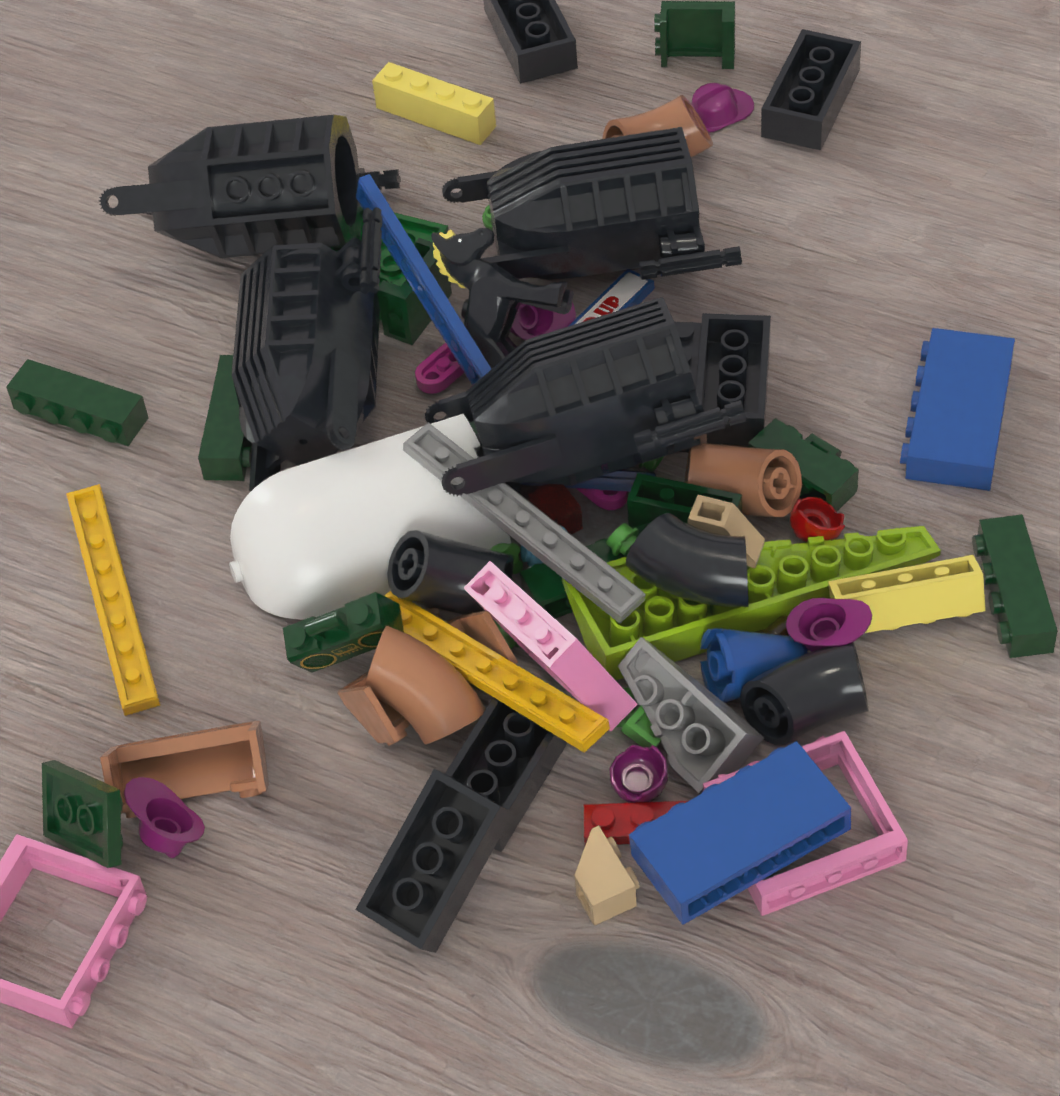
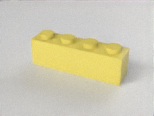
M388 62L372 80L377 109L481 145L496 127L494 99L391 62Z
M974 555L828 581L830 599H854L863 601L870 607L872 620L865 633L895 630L901 626L918 623L929 624L940 619L956 616L967 617L973 613L986 611L983 572Z

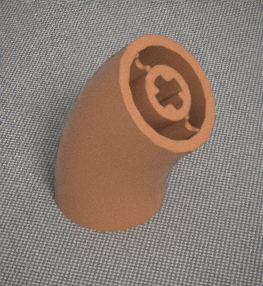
M683 95L648 112L610 120L605 126L602 139L682 127L691 157L713 146L712 139L703 121Z
M705 443L689 448L684 483L742 494L743 515L784 517L792 511L796 501L799 499L802 488V474L793 454L784 449Z
M389 626L385 627L375 650L365 686H370L377 699L399 712L415 729L424 745L446 737L482 716L486 708L474 689L455 667L423 642Z

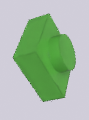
M641 705L624 724L621 731L641 747H650L651 745L657 747L661 743V739L655 737L650 727L652 724Z

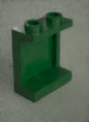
M661 1V12L655 13L654 32H660V37L655 38V56H661V67H667L668 57L670 56L722 57V69H734L735 1Z
M418 238L415 242L416 249L446 297L449 298L452 294L451 282L448 281V276L439 272L440 268L436 265L437 260L433 257V250H435L433 242ZM407 279L401 287L383 280L377 294L384 335L413 346L432 320Z

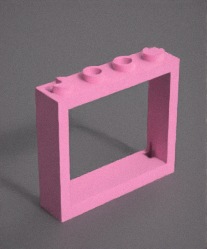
M491 561L464 587L470 596L485 611L490 613L501 628L577 701L607 718L610 731L637 705L632 697L576 637Z
M845 731L826 738L822 736L815 742L802 746V748L821 771L839 765L876 830L878 837L771 878L761 880L747 888L761 916L906 861L908 839ZM754 761L748 765L752 766L760 761ZM738 771L727 775L720 774L718 778L703 783V791L710 785L720 784L733 777Z
M16 834L0 860V922L33 868L118 897L116 904L61 1000L0 979V1003L73 1028L78 1017L83 1016L87 1011L91 994L97 983L102 982L107 976L110 960L117 948L120 949L125 944L129 927L135 916H139L143 912L147 902V895L141 878L138 875L115 867L106 868L88 858Z

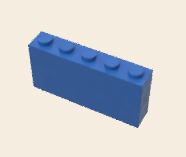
M932 328L930 341H923L920 361H925V366H918L915 386L921 387L920 392L913 391L910 411L916 412L915 417H908L905 437L911 438L910 444L903 443L900 464L906 465L905 479L991 490L1015 338Z
M796 741L785 748L775 749L767 758L752 766L748 765L741 768L733 777L724 782L710 785L700 795L688 802L674 805L668 813L652 822L647 821L640 824L634 832L629 834L631 856L681 924L684 925L851 830V807Z

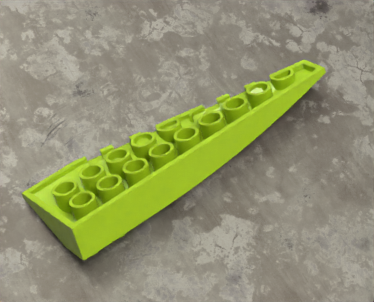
M925 526L878 530L877 535L874 536L859 535V532L844 534V539L825 541L823 536L808 537V542L792 544L790 539L764 542L756 568L747 566L749 607L708 605L670 594L646 582L629 570L626 566L627 557L607 562V564L646 595L645 601L621 623H618L563 578L562 583L587 650L615 680H619L624 677L618 665L640 637L645 638L673 662L707 652V649L700 650L703 634L708 629L722 628L748 632L765 629L779 617L788 616L793 608L803 601L813 598L830 599L828 581L924 564L940 556L941 550Z

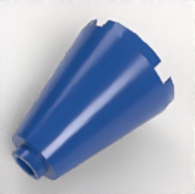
M722 628L708 629L703 634L700 650L707 649V660L700 661L704 685L724 703L740 698L742 687L747 682L784 662L807 654L808 649L803 644L795 642L790 636Z

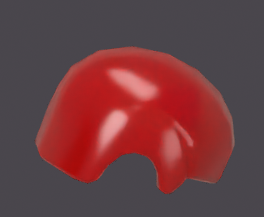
M806 497L796 501L790 514V524L796 537L803 542H808V537L823 536L824 541L835 540L845 528L843 524L845 516L843 513H837L833 506L821 498Z

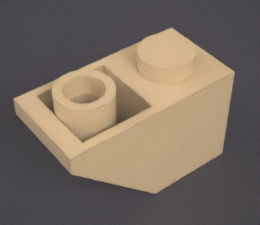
M697 495L688 517V524L720 535L745 536L747 566L756 568L765 538L733 503Z
M599 825L591 829L574 875L576 896L594 926L636 907V890L639 889V882L632 868H624L619 860L621 853L615 840L612 837L606 838Z

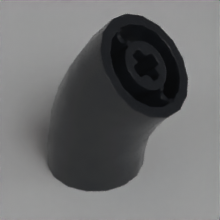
M665 513L648 524L631 546L627 555L626 566L643 580L657 588L683 599L723 607H749L745 536H728L707 532L682 521L672 513Z
M418 530L409 531L400 538L391 554L387 572L388 585L393 595L404 600L462 615L482 612L485 610L470 596L464 587L489 561L512 580L514 559L512 555L472 546Z
M854 641L844 646L825 647L784 662L747 682L742 687L740 694L741 708L747 722L764 737L765 741L774 745H785L798 736L819 726L869 711L865 685Z

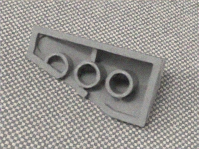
M640 637L618 665L637 703L642 705L652 724L650 727L655 737L661 739V743L668 754L667 759L671 767L698 793L703 792V783L718 778L720 774L727 775L739 769L764 739L739 714L645 638Z

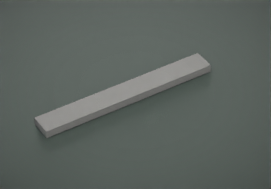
M429 422L403 443V451L441 481L443 474H446L445 471H448V468L452 469V466L455 468L457 464L474 459ZM456 477L452 479L451 483L459 485L464 479ZM506 483L467 495L462 494L461 497L618 623L625 620L645 601L646 594Z

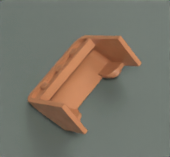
M488 611L457 616L446 622L511 662L518 663ZM368 672L341 688L337 693L347 709L376 742L387 743L390 746L408 735L405 729L410 723L391 706L377 699L370 686H365Z
M260 721L121 744L111 747L100 757L104 783L120 789V796L123 802L121 814L125 812L126 818L137 817L126 803L124 790L130 780L138 777L152 778L163 783L180 799L229 790L231 792H239L240 798H247L263 794L269 786Z

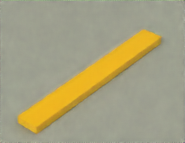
M100 484L66 493L123 713L126 716L161 706Z
M391 590L384 595L400 604L404 633L423 642L443 656L462 674L466 681L585 753L610 729L607 718L415 603L398 598L392 594Z

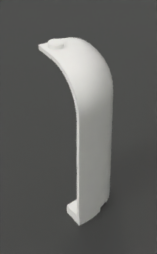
M464 414L431 424L474 459L478 458L476 450H480L481 445ZM419 427L286 469L261 482L246 496L234 516L230 535L234 561L229 562V566L235 583L242 582L248 596L258 607L279 617L303 620L312 616L318 617L339 609L348 602L374 592L383 596L390 591L387 572L391 554L400 538L409 531L418 530L488 550L500 543L510 544L511 540L510 535L458 495L457 497L456 494L453 496V494L449 495V492L446 493L443 490L441 480L403 451V443L422 428Z

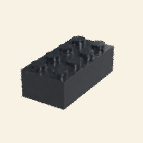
M483 0L487 17L520 84L578 69L576 39L556 0Z
M802 29L761 108V137L821 150L860 71L861 41Z
M702 313L696 392L702 403L703 410L705 412L717 407L720 410L725 409L724 405L741 400L747 418L745 422L732 426L728 423L725 424L723 429L707 433V443L748 445V442L765 428L771 316Z
M493 697L445 774L514 812L494 847L495 850L502 852L566 747L567 742Z
M434 769L355 910L419 949L436 953L514 812L455 778Z

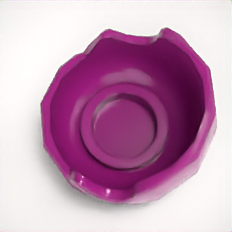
M631 745L615 757L609 769L611 787L620 798L631 803L649 802L661 795L668 782L667 760L654 745L650 747Z

